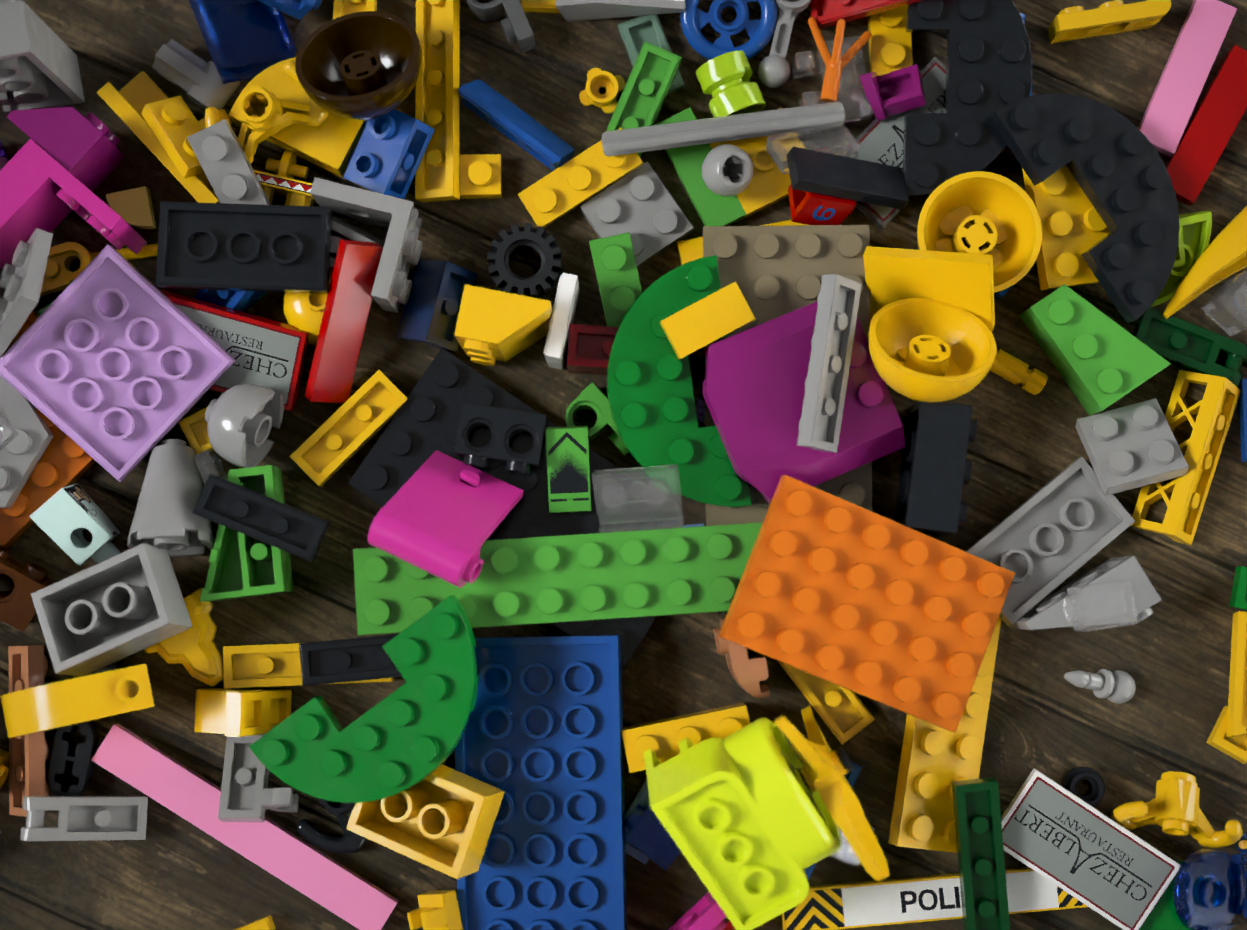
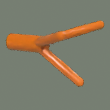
M810 17L808 24L826 66L820 100L826 103L837 102L842 69L871 38L872 33L865 31L840 58L846 22L844 19H839L831 56L816 19Z

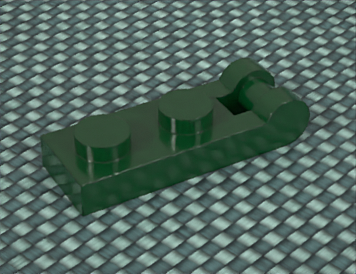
M1151 307L1139 317L1133 336L1168 362L1192 372L1226 377L1235 386H1239L1242 378L1239 371L1242 363L1247 362V345L1174 316L1166 319L1163 316V312ZM1219 352L1227 357L1224 366L1215 363Z

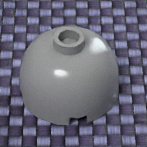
M243 384L235 385L221 394L218 399H213L205 413V421L208 422L207 432L210 445L223 459L233 465L243 468L258 466L274 443V441L267 439L271 428L280 429L284 412L282 395L273 392L272 389L265 386Z

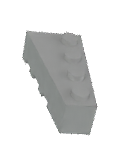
M0 0V102L3 106L4 115L7 116L13 110L56 108L84 103L77 55L24 1Z

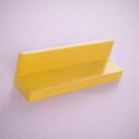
M140 72L120 91L108 81L96 92L198 203H220L205 173L185 179L182 177L142 117L141 113L145 104L168 99L166 94L145 72Z

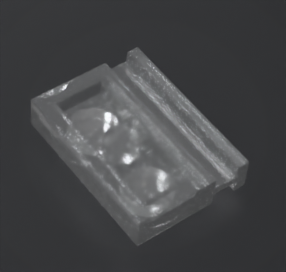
M677 464L595 470L591 475L596 511L600 522L599 533L683 528L685 521L682 514V497Z

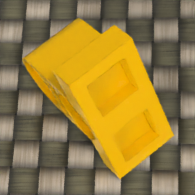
M196 689L194 732L219 733L234 737L266 734L291 715L292 690Z

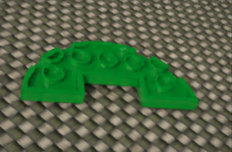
M714 255L685 263L669 271L651 284L632 304L619 326L610 350L607 366L608 402L616 430L623 444L644 471L658 483L671 491L700 503L731 507L751 506L749 484L735 473L716 426L698 428L689 357L687 355L680 360L678 359L659 323L661 320L721 289L717 256ZM728 334L715 341H721L723 339L728 338Z
M450 595L382 646L405 679V684L344 729L321 695L314 697L249 746L258 760L271 773L296 790L312 797L342 803H361L386 798L404 791L427 778L441 766L460 742L463 736L461 734L467 724L470 712L474 710L478 691L479 674H476L474 650L476 641L467 615L457 597Z

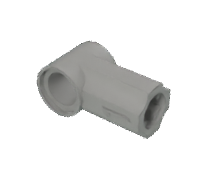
M173 39L160 47L155 55V61L152 66L159 75L187 92L186 95L205 110L208 107L223 109L241 84L238 79L212 61H209V63L205 62Z

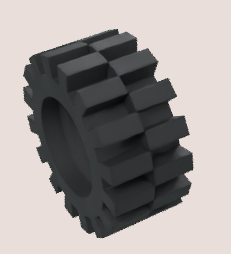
M517 223L511 225V230L506 232L503 229L499 232V238L497 240L493 239L490 244L491 251L487 255L489 273L495 286L502 292L532 298L539 297V299L545 297V293L549 290L552 292L562 274L561 269L563 266L560 248L552 234L548 235L546 230L540 226L538 229L534 228L531 223H525L524 227H518ZM521 248L533 249L541 257L539 271L528 278L516 276L509 267L512 254Z

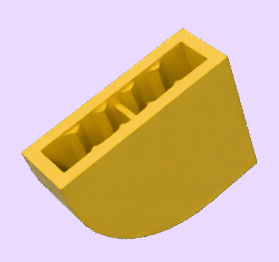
M296 57L283 60L264 69L241 91V93H244L253 86H262L269 93H274L280 100L306 105L310 103V98L302 86L287 75L283 69L287 61H296ZM237 98L228 116L237 127L241 128L242 121L237 114L239 112ZM328 113L326 120L319 126L311 127L306 124L294 123L280 130L277 134L271 135L266 141L284 150L294 151L296 156L345 180L343 176L347 169L348 158L357 147L364 131L365 120L346 119Z
M146 664L50 683L0 696L8 738L154 707Z

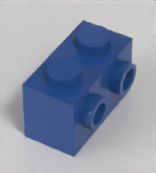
M395 109L380 117L365 120L364 131L356 149L348 158L347 169L343 178L373 192L404 199L435 129Z

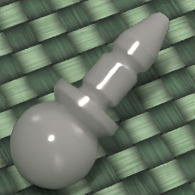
M1101 669L1095 674L1077 670L1064 674L1065 680L1074 686L1093 690L1096 697L1106 698L1113 703L1122 704L1128 702L1135 694V681L1131 675L1124 671L1115 670L1111 672Z

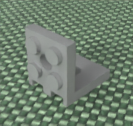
M314 177L310 194L320 207H330L334 215L388 228L371 297L382 310L398 314L400 304H407L410 296L412 281L407 279L411 264L417 265L422 250V241L418 240L423 220L418 218L419 212L413 208L414 202Z

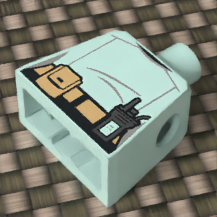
M78 483L61 488L29 516L79 566L90 559H93L98 564L121 553L111 542L120 534L119 529ZM84 528L91 532L92 542H88L84 538Z

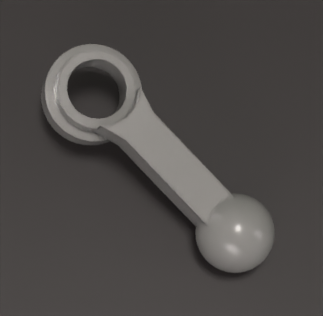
M775 0L777 4V24L770 54L758 66V77L765 86L777 88L787 82L790 76V66L785 58L793 23L799 12L809 6L811 0H799L797 2Z

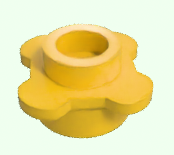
M600 68L590 69L587 73L586 88L579 94L580 102L586 107L591 105L599 107L606 114L614 113L619 92L623 91L625 87L624 79L620 75L614 76L610 72L602 71ZM603 87L606 89V93L600 94L598 90Z

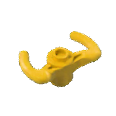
M287 61L284 64V72L300 84L295 70V61ZM253 86L251 89L241 93L237 100L239 102V112L237 114L242 121L238 141L250 164H252L258 144L268 137L277 134L280 130L294 123L306 124L311 127L319 126L326 120L329 112L318 106L311 98L308 105L280 100L274 93H269L262 86ZM208 107L205 110L206 128L221 121L220 111L216 107Z
M1170 771L1162 773L1161 780L1156 782L1154 799L1147 803L1144 801H1134L1119 805L1110 815L1112 820L1129 831L1145 825L1162 826V832L1169 835L1185 836L1190 833L1201 846L1208 848L1230 846L1237 843L1243 835L1241 824L1234 819L1227 821L1225 830L1214 831L1199 807L1200 788L1197 787L1196 777L1184 772Z

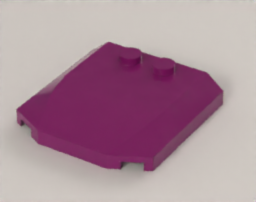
M817 301L705 347L707 364L706 379L703 380V397L735 473L765 496L764 499L769 503L772 501L782 475H787L808 485L816 486L905 447L902 422L885 381L874 367L869 352L868 340L858 316L837 453L821 452L797 445L799 422L802 416L805 395V380L808 375L812 348L811 339L814 334L818 308Z

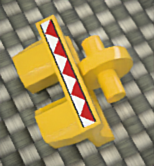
M285 150L281 160L267 159L266 170L278 172V175L254 170L271 205L274 193L287 196L285 206H313L314 203H317L310 194L313 184L293 179L294 176L306 179L309 172V167L296 164L297 157L294 151Z

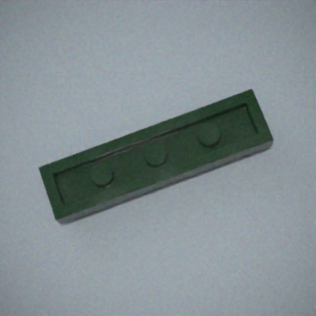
M994 777L952 781L964 930H1010L998 781Z

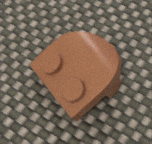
M725 618L719 619L720 627H721V628H722V625H723V623H724ZM721 628L713 629L717 653H720V655L725 654L727 666L737 684L757 699L770 698L768 685H760V681L766 680L769 677L766 657L761 655L748 656L745 647L718 637Z

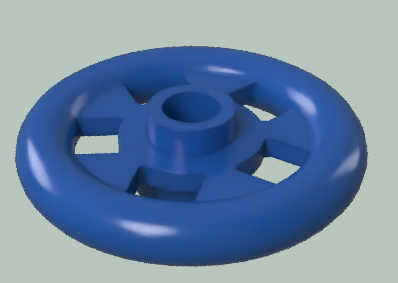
M686 0V12H680L681 26L685 38L698 54L708 60L736 50L744 51L748 60L753 58L769 43L777 24V4L775 0H714L709 8V13L697 8L700 0ZM759 1L761 19L750 21L747 3ZM725 8H731L736 13V19L731 23H727L721 18V12ZM707 23H710L712 28L720 34V37L714 43L708 41L700 31ZM746 29L750 40L743 45L734 47L730 36Z

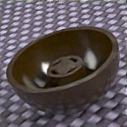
M376 11L347 14L325 23L304 41L295 61L297 78L307 95L318 106L333 115L352 120H367L380 117L398 107L408 97L416 84L421 65L419 38L414 28L398 16Z

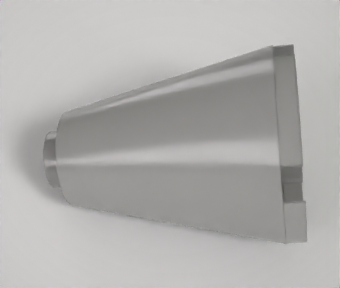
M166 439L161 441V445L152 449L128 535L129 549L145 543L167 549L169 557H189L205 554V546L210 550L214 548L215 538L211 520L193 513L203 490L195 450L186 446L184 440Z

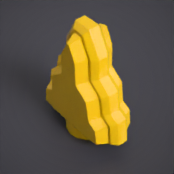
M201 587L183 597L193 627L144 650L147 653L157 652L168 664H182L192 677L214 687L224 680L223 655L214 643L217 626L210 615L214 605L211 601H200L203 588Z

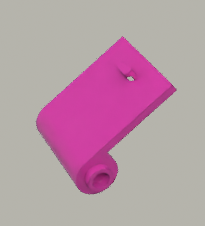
M436 450L377 513L369 529L368 543L462 588L467 582L472 584L479 576L483 566V560L479 558L481 545L523 497L524 490L470 465H465L463 462Z

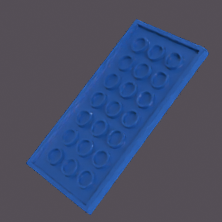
M621 635L475 638L476 674H479L478 691L474 710L470 712L467 724L461 734L463 736L455 747V770L505 791L478 872L457 879V900L463 930H627L624 747L621 733L623 730Z

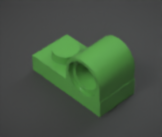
M592 382L568 406L565 414L567 427L575 426L573 419L578 411L582 409L593 411L597 416V422L592 428L588 429V440L596 438L609 428L612 434L608 439L625 456L630 451L625 447L616 430L608 399Z

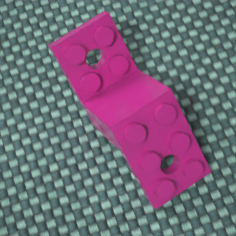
M31 138L0 170V268L2 269L6 263L12 265L13 255L20 241L27 243L36 228L51 233L72 210L95 228L118 250L126 245L137 255L147 242L121 216Z

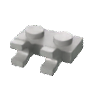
M263 735L227 736L218 819L222 822H264L265 810L289 813L298 812L299 795L293 794L292 787L268 789L269 770L249 748L251 744Z

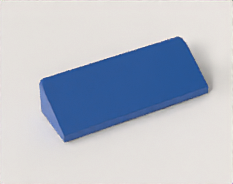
M474 80L459 88L458 92L462 105L550 170H556L573 155L574 148L482 80Z

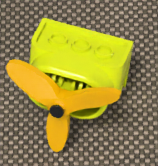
M810 705L801 710L808 740L783 715L774 720V723L768 718H759L724 739L709 738L694 745L686 737L679 741L680 754L663 763L660 762L651 748L644 752L651 809L736 930H753L798 906L805 900L809 893V883L805 869L840 849L841 838L837 826L843 832L866 871L879 882L889 876L887 861L879 842L865 817L861 803L844 776L848 771H853L854 767L842 746L837 748V750L831 751L821 729L816 723Z

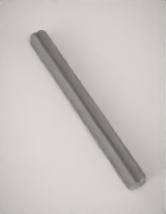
M841 102L822 103L605 131L602 133L601 143L604 155L606 156L631 154L838 127L843 125L845 121V112Z

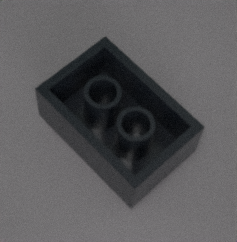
M918 401L907 408L904 432L905 447L902 448L893 521L923 534L941 537L957 533L958 526L963 527L966 519L967 503L966 501H961L963 484L968 485L972 472V460L966 459L968 442H974L977 430V418L971 417L972 406L948 402Z

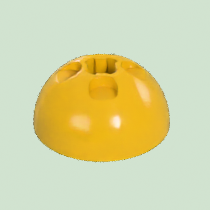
M966 172L946 180L928 197L918 219L917 242L919 250L993 255L994 293H997L1020 281L1034 265L1041 247L1042 225L1034 202L1018 184L992 172ZM963 238L965 239V242L967 243V245L970 246L969 248L965 246V244H964V242H963V240H962Z
M908 298L889 303L874 314L869 326V352L878 374L893 390L916 401L944 402L966 394L984 379L996 356L997 346L994 336L978 317L961 307L934 299Z

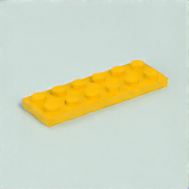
M1000 616L956 733L907 714L888 840L889 844L897 847L957 853L952 781L979 779L1001 625Z

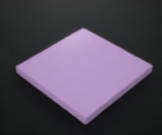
M107 244L0 358V375L116 480L122 482L236 360L117 250Z

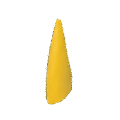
M1247 206L1214 238L1195 261L1164 310L1163 316L1166 319L1214 285L1247 267Z

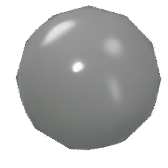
M731 144L719 145L712 149L701 166L702 179L707 188L723 197H734L740 194L749 186L753 177V162L748 153Z

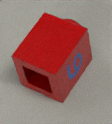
M792 185L788 188L792 222L807 225H841L846 217L852 214L856 206V201L795 190L792 189Z

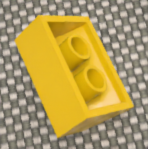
M465 284L454 336L465 354L471 357L470 361L482 365L495 366L496 360L506 362L548 334L553 311L551 301Z

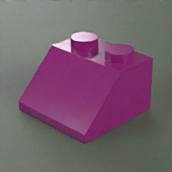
M73 107L13 110L6 116L92 192L99 187L126 157L116 147L120 140L90 111L83 117Z

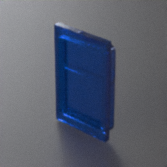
M189 0L222 84L252 79L273 64L295 58L296 47L280 10L258 0Z

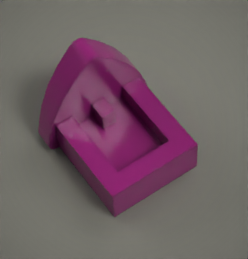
M918 64L880 76L873 71L860 75L864 92L878 122L887 119L889 116L926 105L923 79Z

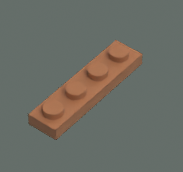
M44 645L8 646L9 693L44 685V677L48 671V661L44 655ZM45 730L9 738L10 815L26 817L27 810H22L23 796H49L48 784L45 781V761L49 753L48 743L45 739Z

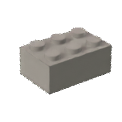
M145 543L31 594L56 674L82 677L193 627L167 549Z

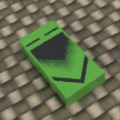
M588 426L546 427L549 513L591 511Z

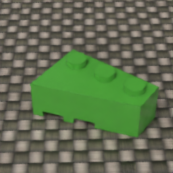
M1065 284L1019 315L1089 416L1103 411L1171 364Z
M266 465L229 470L228 481L285 504L281 468ZM219 524L214 548L211 549L209 557V571L205 588H202L200 601L212 602L294 592L289 552Z

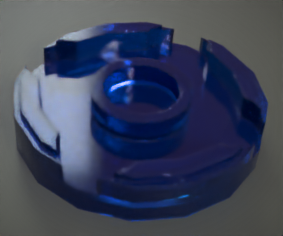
M1202 848L1191 853L1179 868L1174 881L1173 900L1176 914L1183 926L1189 930H1230L1235 925L1230 923L1234 919L1235 914L1241 915L1246 899L1244 873L1240 865L1234 863L1231 859L1232 856L1227 852Z

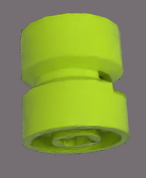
M736 50L719 55L707 61L696 70L695 74L703 93L712 96L709 108L713 118L760 112L765 108L766 103L758 84L749 81L753 71L744 51Z

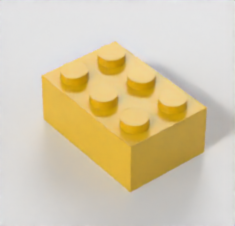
M441 764L427 778L404 791L375 801L355 803L346 829L448 876L459 879L478 872L505 791Z

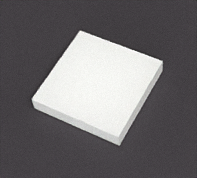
M568 273L560 275L544 348V356L549 367L561 370L564 368L569 343L570 324H573L580 293L577 275Z

